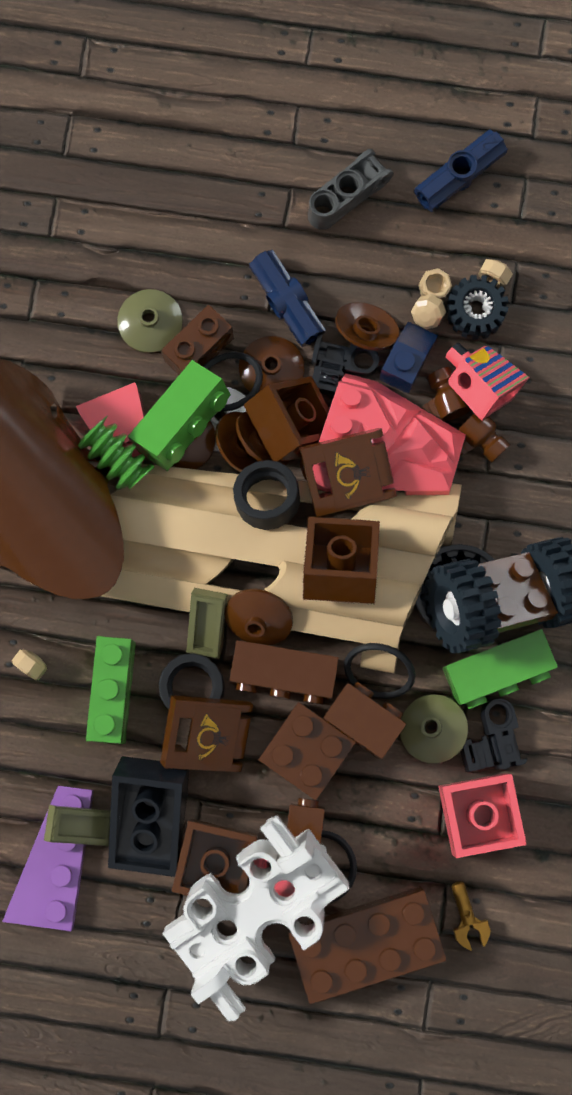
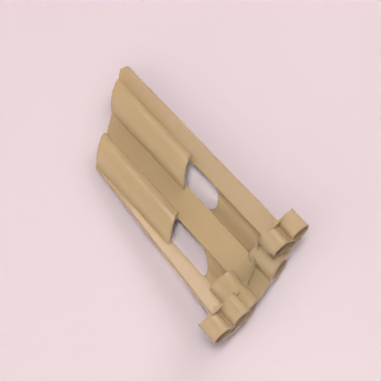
M142 464L141 467H145L149 464ZM154 465L155 467L131 489L126 487L111 494L122 530L124 561L116 584L110 591L103 594L102 597L190 612L191 593L194 588L228 594L227 603L234 594L242 591L209 585L234 559L277 566L279 568L277 578L264 590L277 595L288 605L293 616L292 631L363 644L381 643L399 650L402 631L417 602L423 582L434 558H436L442 545H452L462 484L452 483L449 495H405L404 492H396L397 496L394 498L348 509L359 511L351 519L380 521L375 604L303 600V571L307 528L285 524L276 529L263 530L254 528L243 521L237 511L233 494V486L239 474L171 467L169 471H166L162 467ZM271 479L254 484L247 492V502L253 509L261 511L273 510L282 505L287 498V489L284 484ZM297 480L300 501L312 503L308 482ZM318 490V493H325V491ZM381 650L362 652L361 668L395 673L397 657Z

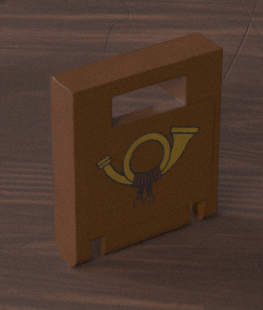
M375 428L299 447L314 512L317 517L397 496L395 488L382 490V486L394 483L385 442L382 441L374 444L371 442V439L383 436L382 428ZM325 462L332 493L330 491L318 493L312 465Z
M171 695L160 763L164 768L241 772L243 764L233 759L244 758L251 721L249 715H241V712H252L253 704L241 700ZM180 718L191 719L186 750L181 745L176 744Z

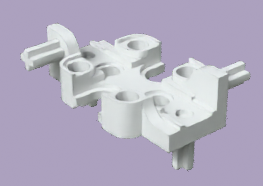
M278 815L269 818L260 827L268 840L255 841L236 856L237 864L239 867L241 866L249 877V887L241 893H230L221 887L219 881L212 873L205 875L191 887L184 905V914L168 924L163 931V936L170 943L169 946L177 952L193 973L192 976L195 978L191 996L198 1004L210 997L228 1022L231 1020L235 1021L246 1010V1007L227 984L229 977L236 983L251 985L267 976L270 964L275 962L274 954L262 939L264 928L273 923L285 925L290 929L292 935L304 951L316 943L322 935L325 918L324 907L349 890V881L328 855L326 847L318 842L309 828L294 837ZM258 858H263L267 860L271 866L268 868H260L257 865H255L254 860ZM281 880L289 881L293 884L295 892L288 897L280 896L275 891V884ZM206 899L212 906L204 908L196 900ZM302 916H307L314 921V923L310 925L301 924L297 919ZM222 920L232 921L237 927V932L231 936L223 935L219 932L217 924ZM249 956L255 960V963H244L240 957Z

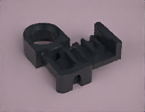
M322 334L318 335L312 355V365L315 367L313 379L320 393L334 396L338 379L343 377L345 373L362 378L372 376L378 368L379 355L377 351L363 349L352 343L350 347L324 342L322 341ZM358 354H369L373 359V365L365 370L358 368L354 362Z
M495 699L485 703L481 709V721L485 735L492 734V737L482 736V741L472 743L471 739L466 741L463 749L460 751L465 772H472L492 766L497 770L525 764L527 758L521 759L513 730L519 728L513 706L504 699ZM494 705H500L506 711V720L501 725L493 723L489 717V711ZM468 745L471 746V750H472V754H473V758H474V762H475V763L472 762V758H471V754H470V750H469V746H468ZM499 761L498 765H494L493 762Z

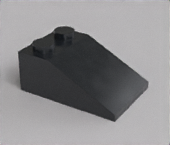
M121 756L112 775L108 868L175 877L180 857L188 796L189 769L164 768L160 761Z

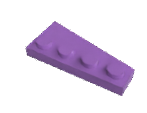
M59 785L50 805L91 808L94 790ZM47 811L2 922L72 931L74 929L86 845L44 841Z

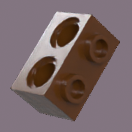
M208 304L161 350L164 361L178 375H180L191 360L204 366L234 339L233 328Z

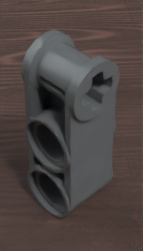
M370 148L364 151L353 163L311 195L308 207V221L314 228L326 230L332 227L369 196L381 190L391 180L394 172L389 168L386 169L375 157L376 152ZM350 187L355 192L347 194L341 191V188ZM325 206L330 209V212L320 213L315 208Z

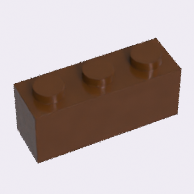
M236 640L229 681L237 684L236 690L256 693L257 687L271 689L270 696L290 699L291 693L304 695V702L324 705V700H331L333 696L339 657Z

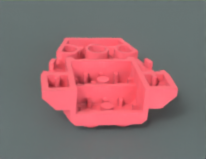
M345 373L342 380L338 383L319 442L375 428H382L383 436L371 439L372 444L385 442L394 481L393 484L382 486V490L395 488L396 491H404L405 495H449L466 434L381 383ZM325 462L314 464L313 472L317 489L332 493Z

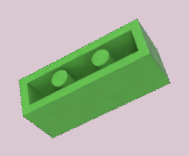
M191 360L128 435V438L136 445L135 448L139 453L144 454L145 457L166 471H169L174 463L182 459L185 450L193 440L204 432L207 423L212 417L225 407L231 394L221 377Z
M540 629L446 665L442 669L458 705L466 703L467 708L471 709L486 703L487 699L485 696L498 691L499 696L502 697L518 691L517 683L530 679L533 685L551 678L549 671L558 668L545 634Z
M97 636L86 741L126 744L136 642L132 639Z

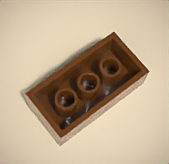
M421 886L325 916L320 939L304 951L288 928V935L309 1005L447 961L425 890ZM314 921L306 922L303 924L310 925L313 924Z

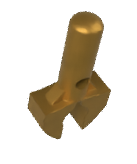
M461 881L455 882L451 888L461 918L459 927L453 929L455 939L463 947L472 951L470 942L467 939V934L470 930L469 926L471 925L474 929L478 930L481 945L485 947L491 932L488 921L486 919L480 921L474 916L465 883Z

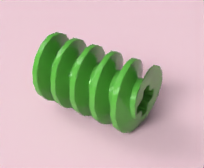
M106 416L81 439L78 447L80 450L89 446L92 447L87 457L90 460L101 457L97 468L101 470L110 467L106 478L108 480L116 477L120 478L115 487L117 490L126 487L131 489L155 466L150 464L141 467L145 455L140 454L132 457L131 455L136 445L131 444L123 447L122 444L127 437L126 434L123 433L114 437L113 433L117 428V424L113 423L105 427L103 424L108 417Z

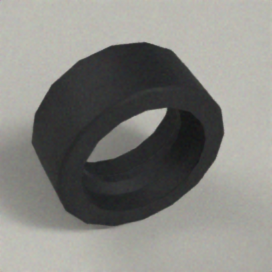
M258 461L245 467L236 477L233 486L234 501L238 513L243 521L258 529H276L289 523L296 515L301 502L297 478L290 468L276 461ZM271 479L284 484L287 489V498L282 505L273 510H256L247 502L248 490L260 481Z
M195 653L180 655L171 660L162 671L159 680L160 697L166 708L169 709L171 695H174L172 691L174 677L183 668L191 666L202 668L209 674L212 680V691L209 698L223 699L225 691L224 677L218 666L206 656Z

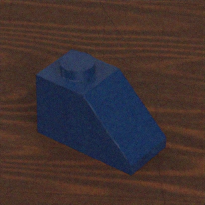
M408 321L381 370L379 380L409 394L438 335Z

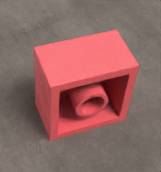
M503 773L438 786L451 853L454 857L461 858L527 845L512 774Z

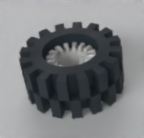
M471 275L469 280L463 278L460 280L459 285H455L452 289L446 307V313H448L447 320L449 324H454L452 329L456 333L458 330L462 331V337L467 338V335H472V340H478L479 336H483V339L489 337L490 333L494 334L502 325L508 312L507 304L509 301L508 296L504 297L505 289L503 286L498 288L496 286L498 281L495 279L488 282L486 281L488 276L482 275L481 279H477L476 275ZM472 301L482 302V310L485 313L474 315L471 312L472 307L469 303Z

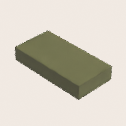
M199 588L193 589L191 593L186 653L220 658L223 648L225 608L228 594Z
M49 805L44 841L109 846L111 810Z

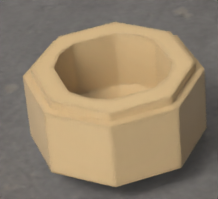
M486 259L478 275L480 278L482 275L488 276L486 280L488 282L495 279L498 281L496 286L498 288L503 286L505 289L513 273L506 264L499 260Z
M439 268L426 271L419 282L421 296L432 294L442 301H445L452 289L449 274Z
M430 294L420 296L411 314L417 325L424 329L438 327L446 314V309L441 299Z
M19 650L12 659V664L34 680H39L47 670L45 662L38 655L28 650Z

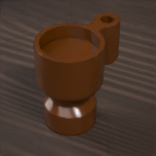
M451 367L440 368L427 376L431 389L435 390L437 394L432 400L421 407L444 422L458 419L471 411L469 406L449 385L448 380L453 374Z
M473 414L458 429L466 434L460 456L476 447H481L483 455L492 463L511 445L503 436L496 434V424L489 416L481 420L476 414Z

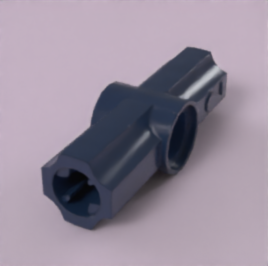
M489 129L464 150L454 152L446 164L415 187L414 193L419 203L425 209L433 212L458 191L469 188L477 176L507 153L508 149L505 146L504 139L497 132ZM454 168H465L468 173L458 174L454 171Z
M273 249L257 255L249 263V268L266 292V299L273 312L280 320L283 319L301 347L309 346L316 342L317 336L324 335L326 330L308 304L309 299L299 281L295 277H290Z

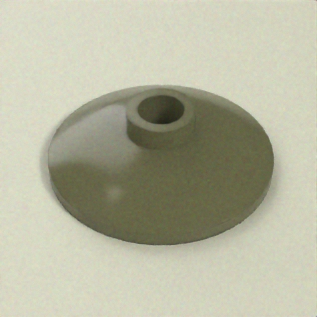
M147 289L138 291L125 300L119 310L117 324L119 333L128 346L142 353H158L182 330L183 317L179 305L170 295L159 290ZM152 313L155 315V318L151 322H145L143 320L144 315Z
M442 695L422 696L407 707L401 718L406 723L400 733L403 745L413 757L422 762L438 764L449 761L460 753L467 741L468 721L462 708L448 697ZM431 721H435L438 725L437 731L433 734H429L426 731V726Z

